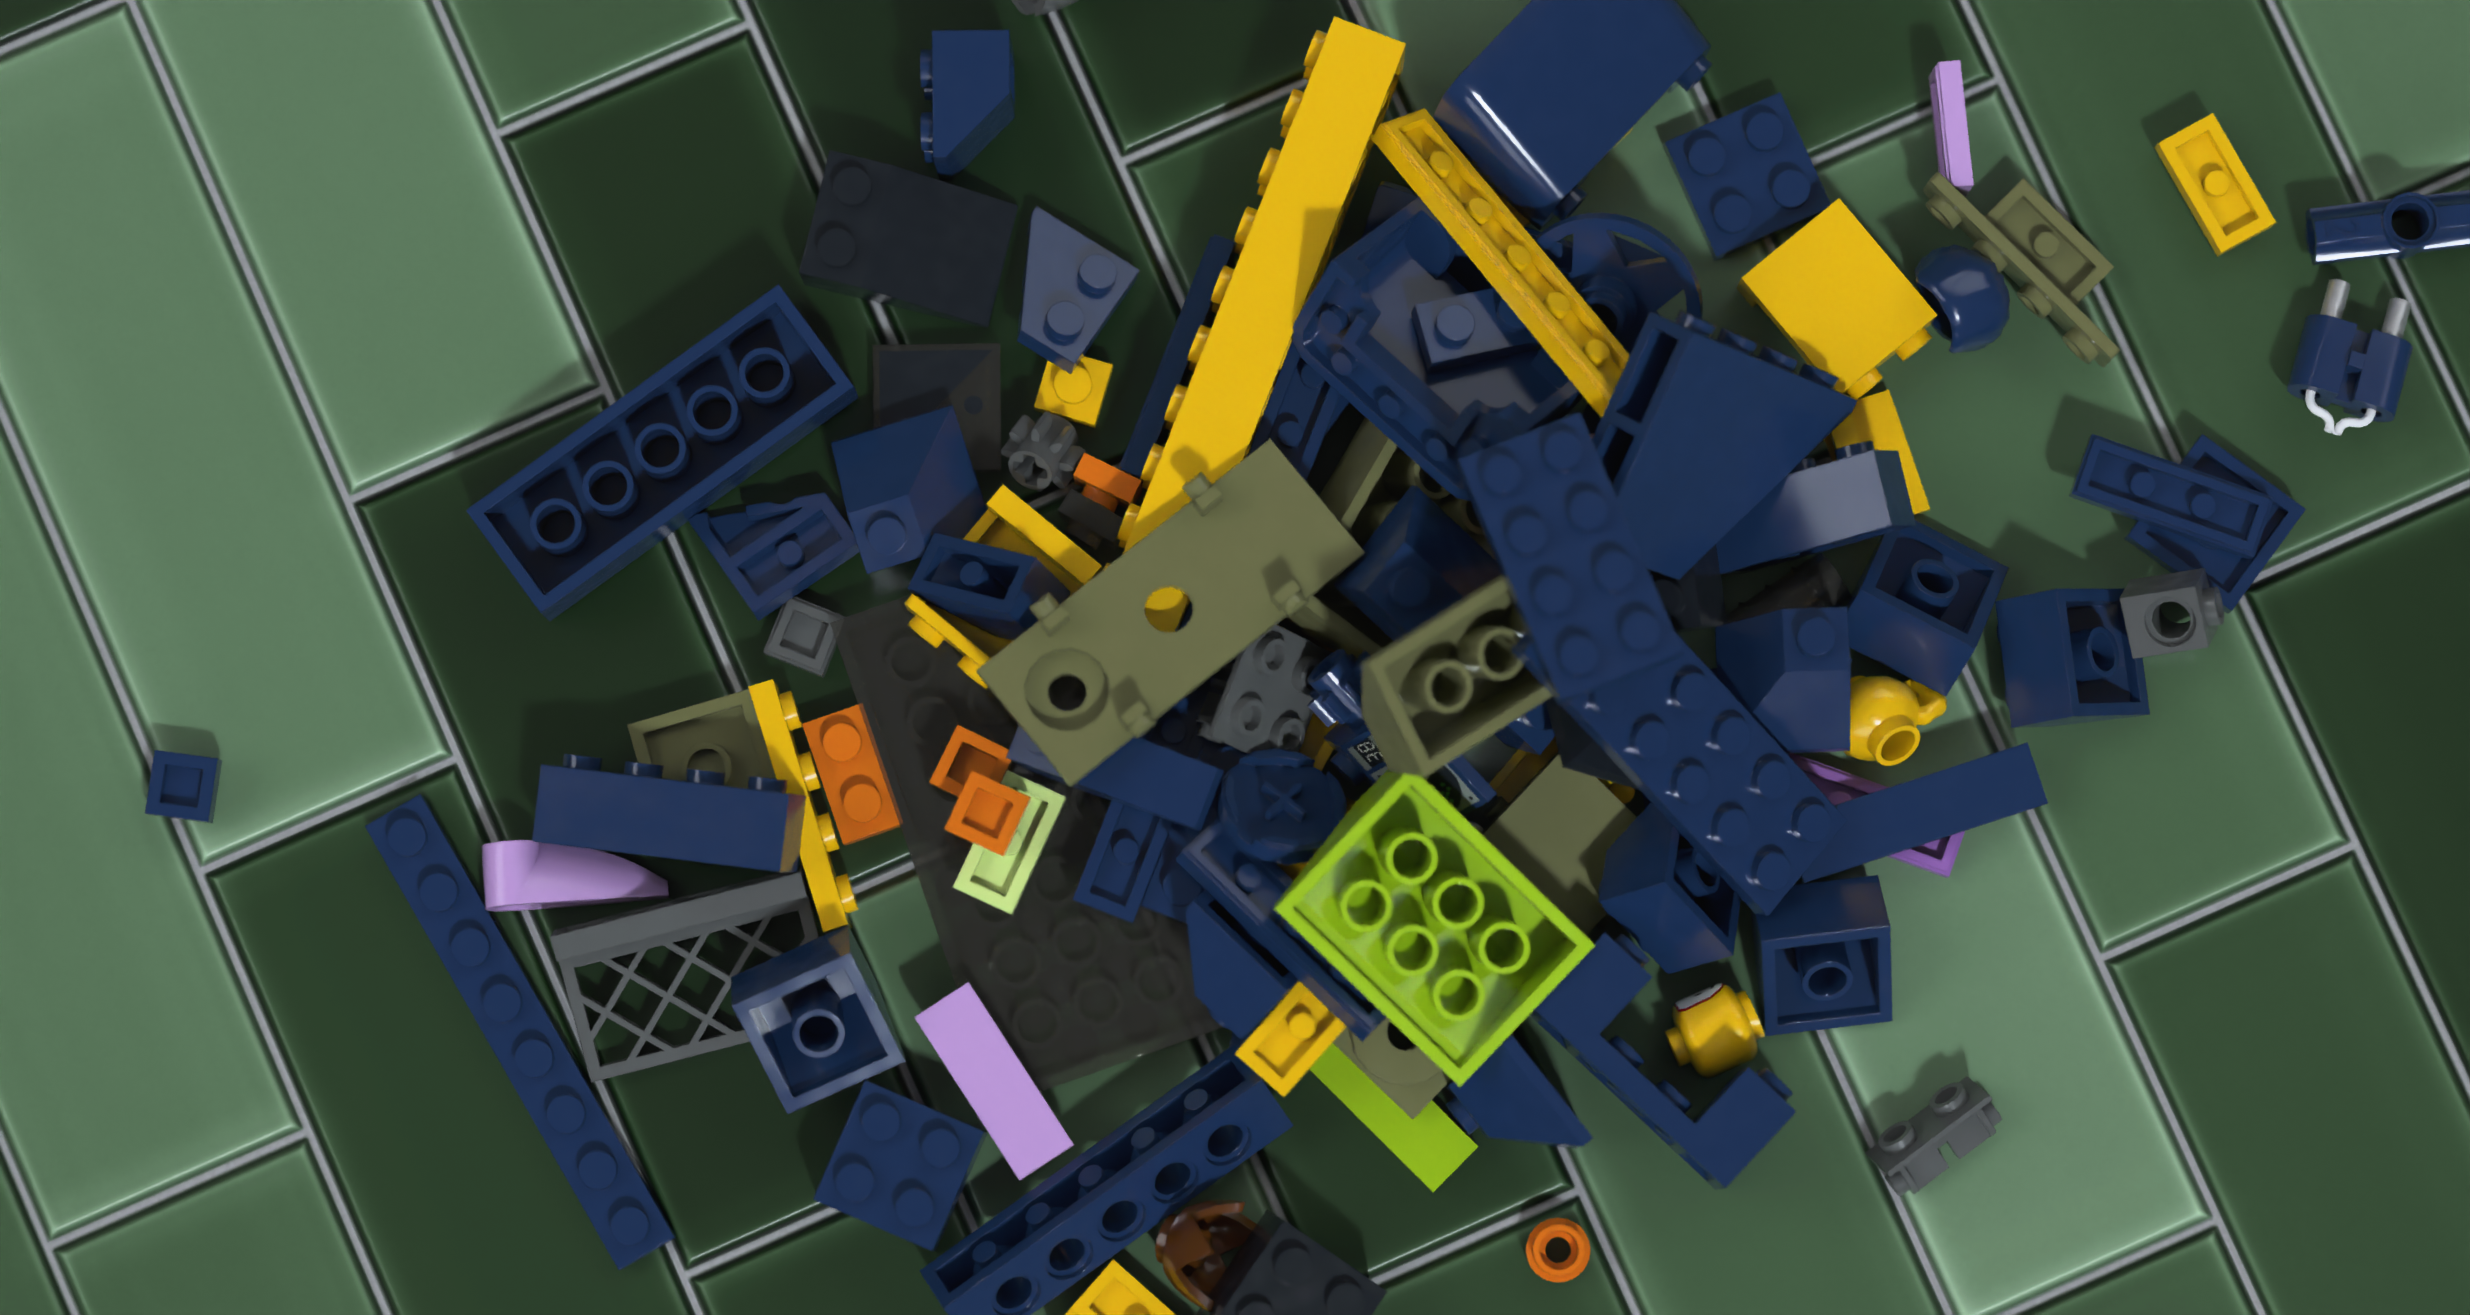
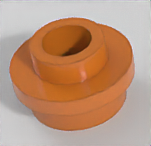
M1547 1219L1539 1223L1531 1231L1526 1242V1258L1531 1269L1539 1277L1550 1282H1566L1581 1274L1587 1266L1590 1258L1589 1239L1584 1230L1569 1219ZM1555 1237L1566 1240L1570 1247L1568 1258L1561 1263L1549 1260L1545 1252L1548 1241Z

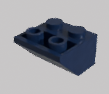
M1009 30L932 31V49H921L920 51L921 88H924L925 100H933V112L921 113V150L924 151L925 163H935L938 177L941 181L953 180L1015 118L1014 51Z

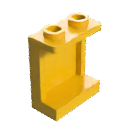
M1840 198L1741 277L1736 287L1751 307L1756 304L1761 307L1808 364L1839 378L1835 385V390L1843 394L1847 393L1856 400L1884 378L1877 368L1896 353L1904 362L1932 339L1926 328L1931 325L1937 316L1936 312Z
M1002 485L987 502V511L963 538V540L1036 557L1071 592L1070 596L1103 571L1101 564L1005 485ZM911 594L904 603L907 610L914 615L907 625L936 649L945 640L963 655L957 666L981 687L987 689L988 686L979 677L976 670L1013 642V640L994 636Z

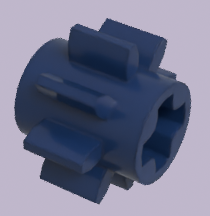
M1344 649L1336 650L1324 658L1308 677L1307 682L1314 689L1309 693L1313 699L1307 706L1328 728L1336 721L1341 725L1346 723L1350 729H1355L1365 723L1362 716V662L1371 657L1366 650L1357 658L1353 653L1348 655Z

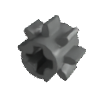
M1046 411L1035 423L1030 417L1023 414L1009 432L1010 439L1001 450V454L1009 458L1008 466L1014 479L1021 485L1038 492H1042L1052 481L1059 488L1065 489L1073 478L1076 466L1079 464L1083 454L1086 453L1085 449L1077 446L1078 435L1072 424L1066 419Z

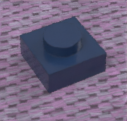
M154 750L145 813L152 816L213 824L222 760Z

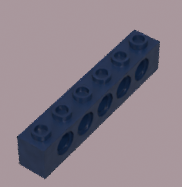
M1236 1044L922 1268L920 1273L948 1315H1032L1294 1125L1260 1076L1235 1055L1239 1049Z

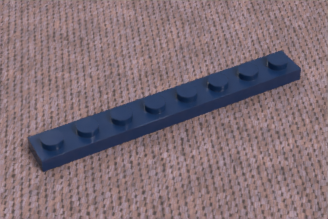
M419 794L366 825L365 828L618 1270H623L676 1239L677 1236L490 911L485 910V902L425 797Z

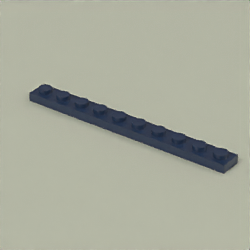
M1293 341L1247 457L1271 439L1307 482L1341 394L1301 358ZM1191 602L1187 607L1179 630L1184 628L1191 620L1193 613ZM1222 669L1218 670L1155 720L1156 724L1139 738L1197 760L1205 738L1197 735L1201 723L1196 721L1197 714L1201 712L1208 691L1220 695L1224 693V691L1209 685L1211 678H1216L1228 682L1231 673ZM1111 801L1073 901L1134 924L1173 822Z

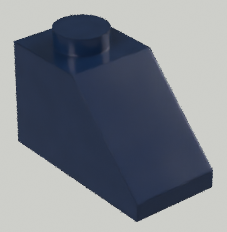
M935 532L907 588L914 595L994 636L1013 641L1039 621L1029 609L1033 603L1047 592H1050L1056 601L1061 604L1069 598L1071 593L1036 557Z

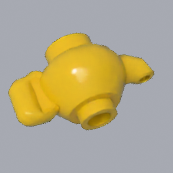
M1855 676L1850 678V751L1843 752L1860 760H1877L1884 766H1892L1903 762L1913 754L1919 745L1920 732L1917 729V725H1927L1935 718L1942 716L1947 708V698L1912 679L1901 682L1889 676Z

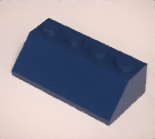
M1412 485L1361 548L1365 552L1364 555L1343 571L1333 585L1395 642L1500 576L1502 572L1493 557L1421 489ZM1546 702L1540 703L1495 732L1494 735L1508 747L1541 755L1555 737Z

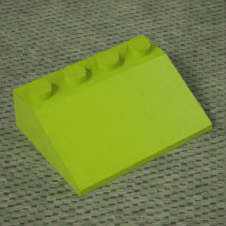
M1389 769L1351 807L1325 840L1324 844L1273 906L1289 924L1459 1087L1595 946L1423 777L1392 772Z

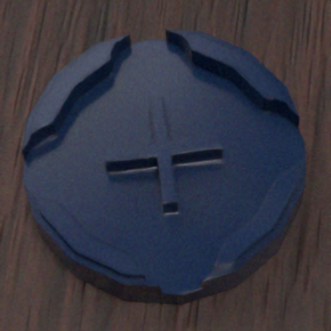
M1274 748L1252 751L1240 758L1238 765L1232 767L1231 770L1229 768L1222 779L1218 791L1216 812L1224 832L1242 850L1263 861L1292 865L1310 861L1346 815L1347 800L1339 781L1329 771L1325 776L1321 770L1313 767L1315 760L1299 752Z

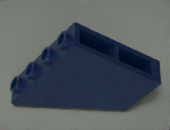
M1680 310L1675 321L1650 311L1592 441L1646 567L1679 580L1852 413L1857 400L1835 390L1834 388L1839 378L1815 366L1803 362L1799 373L1794 370L1798 360L1763 345L1759 355L1756 356L1753 353L1757 343L1722 328L1716 339L1711 337L1716 328L1715 325Z

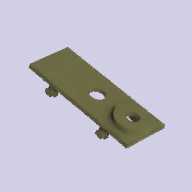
M1271 439L1213 484L1202 472L1197 474L1182 486V489L1192 501L1061 604L1056 601L1050 592H1047L1029 607L1039 621L976 670L979 677L1070 788L1134 737L1137 739L1148 732L1156 724L1155 720L1288 616L1290 618L1306 606L1310 597L1364 555L1365 552ZM1161 588L1181 590L1192 603L1193 613L1191 620L1184 628L1176 632L1157 630L1149 623L1145 616V605L1148 598ZM1061 676L1076 677L1083 682L1086 688L1087 695L1085 701L1079 708L1073 711L1057 709L1048 698L1050 685Z
M1557 751L1509 803L1502 796H1499L1483 813L1491 822L1480 834L1587 936L1596 925L1599 928H1603L1614 919L1613 916H1610L1599 902L1598 890L1603 877L1606 851L1637 817L1597 777L1563 768L1559 751ZM1388 1018L1363 1042L1346 1028L1333 1044L1411 1119H1414L1451 1080L1416 1045L1406 1049L1393 1046L1387 1035L1388 1024L1390 1023Z

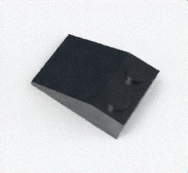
M830 150L799 274L806 286L989 329L1019 207L1018 205L891 164Z

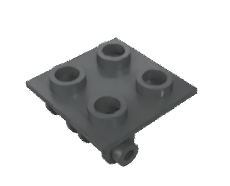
M1276 624L1232 659L1235 660V663L1229 662L1221 668L1231 673L1228 682L1211 678L1209 685L1224 691V693L1220 695L1208 691L1201 712L1196 717V721L1201 723L1197 735L1221 744L1223 742L1246 754L1252 751L1274 748L1299 752L1313 715V711L1307 705L1313 699L1309 693L1314 688L1307 680L1313 669L1332 652Z

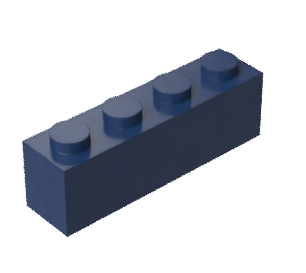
M564 754L562 766L541 764L532 842L778 872H797L806 795L786 793L788 780L749 776L747 788L724 786L725 773L687 769L686 781L662 778L663 765L625 761L624 773L601 771L602 758Z

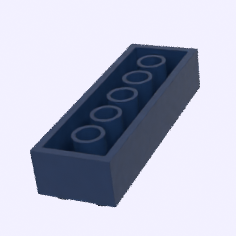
M778 284L466 511L540 613L551 621L687 523L689 518L702 512L858 399L859 396L853 384Z

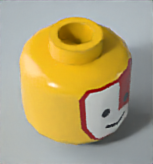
M1724 983L1715 984L1677 1001L1672 1008V1019L1675 1027L1664 1031L1679 1067L1691 1062L1696 1072L1705 1078L1717 1076L1751 1061L1757 1054L1758 1044L1756 1040L1765 1037L1760 1020L1746 991L1742 990L1735 993L1730 986Z

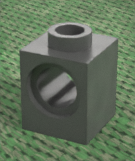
M2205 568L2131 579L2120 597L2133 659L2207 648L2218 629L2217 625L2224 623V607L2221 593L2217 586L2209 588ZM2172 601L2183 605L2189 612L2191 620L2185 623H2175L2168 620L2163 615L2160 604Z

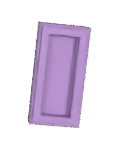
M1960 60L1938 62L1929 75L1938 170L1963 196H1967L1974 182Z

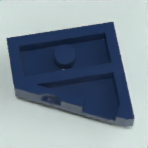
M1036 206L1028 223V248L1023 273V300L1019 315L1017 341L1059 368L1072 374L1135 283L1140 270Z
M826 493L795 497L786 504L765 502L746 506V512L711 518L706 512L695 514L688 519L695 533L758 621L859 553L852 529Z

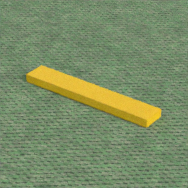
M1425 108L1380 124L1371 138L1602 418L1630 357L1628 352Z

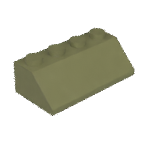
M1502 574L1362 662V716L1389 771L1425 778L1552 696L1511 652V649L1527 631Z

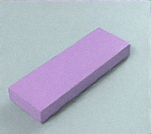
M969 982L914 1017L1019 1180L1024 1179L1074 1146Z

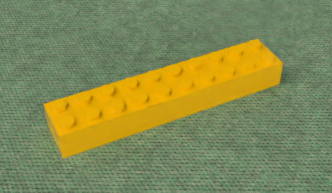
M1336 16L1333 17L1328 33L1316 30L1303 64L1306 66L1303 78L1309 80L1304 92L1295 88L1292 90L1280 122L1283 125L1280 136L1286 138L1281 151L1270 147L1257 183L1260 184L1257 195L1263 196L1258 210L1249 206L1246 207L1234 238V242L1237 243L1234 253L1240 255L1235 269L1226 265L1223 266L1213 290L1211 301L1214 303L1211 311L1217 313L1212 328L1201 324L1192 343L1187 358L1190 361L1188 370L1194 372L1188 387L1177 384L1168 404L1164 420L1167 421L1165 429L1171 432L1166 445L1163 447L1154 443L1144 465L1140 479L1144 480L1142 488L1147 489V493L1142 506L1130 503L1120 526L1117 539L1120 540L1119 547L1124 548L1123 554L1192 501L1182 489V486L1197 474L1202 472L1213 484L1247 457L1293 341L1292 334L1294 330L1292 328L1294 322L1322 278L1374 145L1371 138L1383 122L1404 67L1406 43ZM1107 562L1104 569L1107 568L1111 563ZM1161 588L1148 598L1145 605V616L1149 623L1157 630L1176 632L1180 628L1190 600L1181 590Z

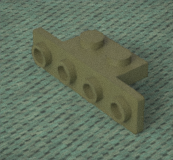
M1939 172L1927 182L1923 192L1929 198L1925 205L1930 213L1949 230H1953L1958 226L1975 243L1971 250L1977 251L1983 257L1994 262L1999 273L2003 270L2020 287L2016 294L2020 301L2040 319H2044L2049 315L2066 332L2062 336V340L2080 360L2087 364L2095 360L2104 368L2119 353L2120 349L2076 306L2114 266L2024 178L1986 216L1978 211Z

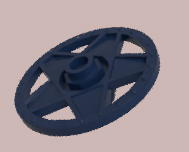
M1614 213L1579 214L1551 225L1534 239L1540 248L1545 251L1565 236L1574 233L1572 267L1558 269L1629 355H1631L1650 311L1659 315L1657 310L1683 289L1686 296V312L1702 319V292L1690 262L1668 237L1642 221ZM1612 231L1642 241L1663 257L1628 262Z

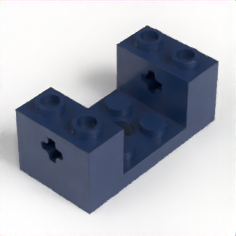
M1604 933L1596 940L1595 946L1529 1016L1715 1190L1724 1189L1797 1112L1786 1102L1793 1093L1767 1068L1764 1067L1755 1073L1750 1067L1738 1071L1693 1120H1690L1685 1114L1692 1105L1683 1095L1665 1080L1658 1082L1654 1086L1637 1069L1644 1063V1060L1619 1036L1615 1035L1607 1042L1600 1035L1606 1026L1652 978L1643 968L1650 959L1638 946L1623 934H1620L1619 937L1613 940Z

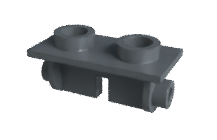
M1965 1077L1960 1082L1950 1083L1939 1089L1931 1097L1929 1105L1908 1121L1898 1122L1886 1129L1879 1137L1878 1143L1865 1154L1887 1174L1884 1176L1886 1181L1899 1197L1909 1190L1916 1194L1921 1188L1949 1168V1165L1938 1151L1939 1147L1947 1143L1955 1156L1961 1159L1986 1139L1996 1133L1994 1126L2003 1119L1992 1105L1991 1101L1993 1099L1969 1077Z

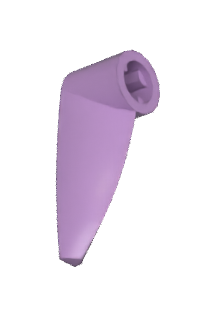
M532 840L498 841L481 846L485 910L523 911L669 898L667 880L634 862L604 851L532 842Z

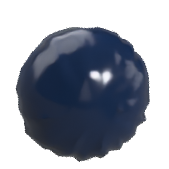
M1955 244L1934 249L1920 260L1918 266L1914 269L1916 275L1915 284L1920 295L1937 314L1931 325L1942 338L1951 341L1949 352L1954 354L1976 351L1993 343L2001 335L2010 317L2009 291L2004 282V275L1997 271L1995 263L1983 257L1975 250Z

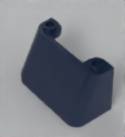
M1531 0L1451 84L1441 98L1433 118L1487 184L1540 231L1554 216L1561 221L1572 215L1588 196V193L1580 186L1584 183L1590 171L1666 92L1670 93L1678 86H1681L1688 92L1698 83L1712 66V63L1706 58L1711 49V44L1676 0Z
M1417 197L1331 261L1296 318L1292 328L1294 330L1292 338L1298 354L1315 372L1445 490L1457 498L1469 501L1470 497L1456 467L1458 459L1562 419L1583 398V395L1543 347L1538 353L1533 350L1428 372L1411 315L1414 305L1470 292L1446 271L1454 259L1457 250L1456 241L1420 197Z

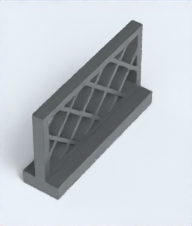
M803 866L798 867L797 872H776L553 931L550 936L556 962L559 961L591 1082L750 1042L743 1028L736 1030L714 1017V1014L731 987V977L739 974L754 947L774 958L784 954L759 939L772 917L799 911L805 934L799 946L820 937L808 894L809 889ZM761 920L753 935L739 927V925ZM726 929L748 942L731 973L724 971L697 955L709 933ZM699 936L691 951L676 943L677 941ZM663 945L686 959L668 990L635 971L647 949ZM637 952L629 967L614 959L615 957ZM601 961L624 975L606 1006L582 992L576 971L577 967ZM692 963L725 981L708 1012L674 994ZM629 979L663 998L646 1028L612 1010ZM669 1002L702 1020L690 1042L674 1046L651 1032ZM586 1006L601 1014L593 1028L590 1024ZM606 1018L640 1036L628 1058L601 1064L595 1037ZM708 1024L723 1032L700 1039ZM646 1041L660 1048L656 1051L638 1055Z

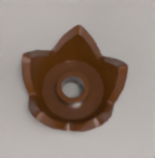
M1209 1200L1190 1205L1179 1214L1170 1215L1164 1221L1158 1233L1155 1253L1158 1262L1163 1264L1166 1277L1185 1298L1205 1311H1212L1214 1302L1208 1298V1295L1227 1269L1222 1255L1243 1245L1257 1225L1243 1214L1238 1213L1243 1212L1245 1201Z

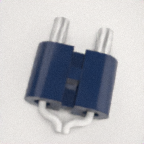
M2331 279L2328 283L2321 313L2309 315L2305 319L2287 390L2293 396L2305 400L2307 408L2324 420L2325 432L2341 436L2346 427L2360 428L2367 426L2372 421L2390 422L2394 420L2413 350L2411 343L2402 339L2411 303L2401 298H2391L2382 330L2372 329L2370 333L2356 330L2357 324L2342 320L2351 285L2343 280ZM2333 403L2344 407V413L2360 418L2347 417L2341 419L2334 427L2332 415L2328 410L2318 405L2328 407Z

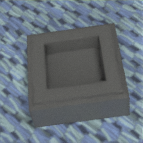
M794 596L782 605L763 653L824 678L848 619L845 616Z

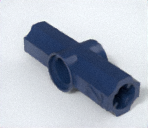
M2470 190L2429 195L2407 192L2397 195L2394 199L2310 208L2305 212L2307 250L2313 265L2387 256L2394 259H2406L2421 252L2470 247ZM2406 212L2416 219L2419 225V236L2417 239L2405 240L2394 232L2391 224L2393 213Z

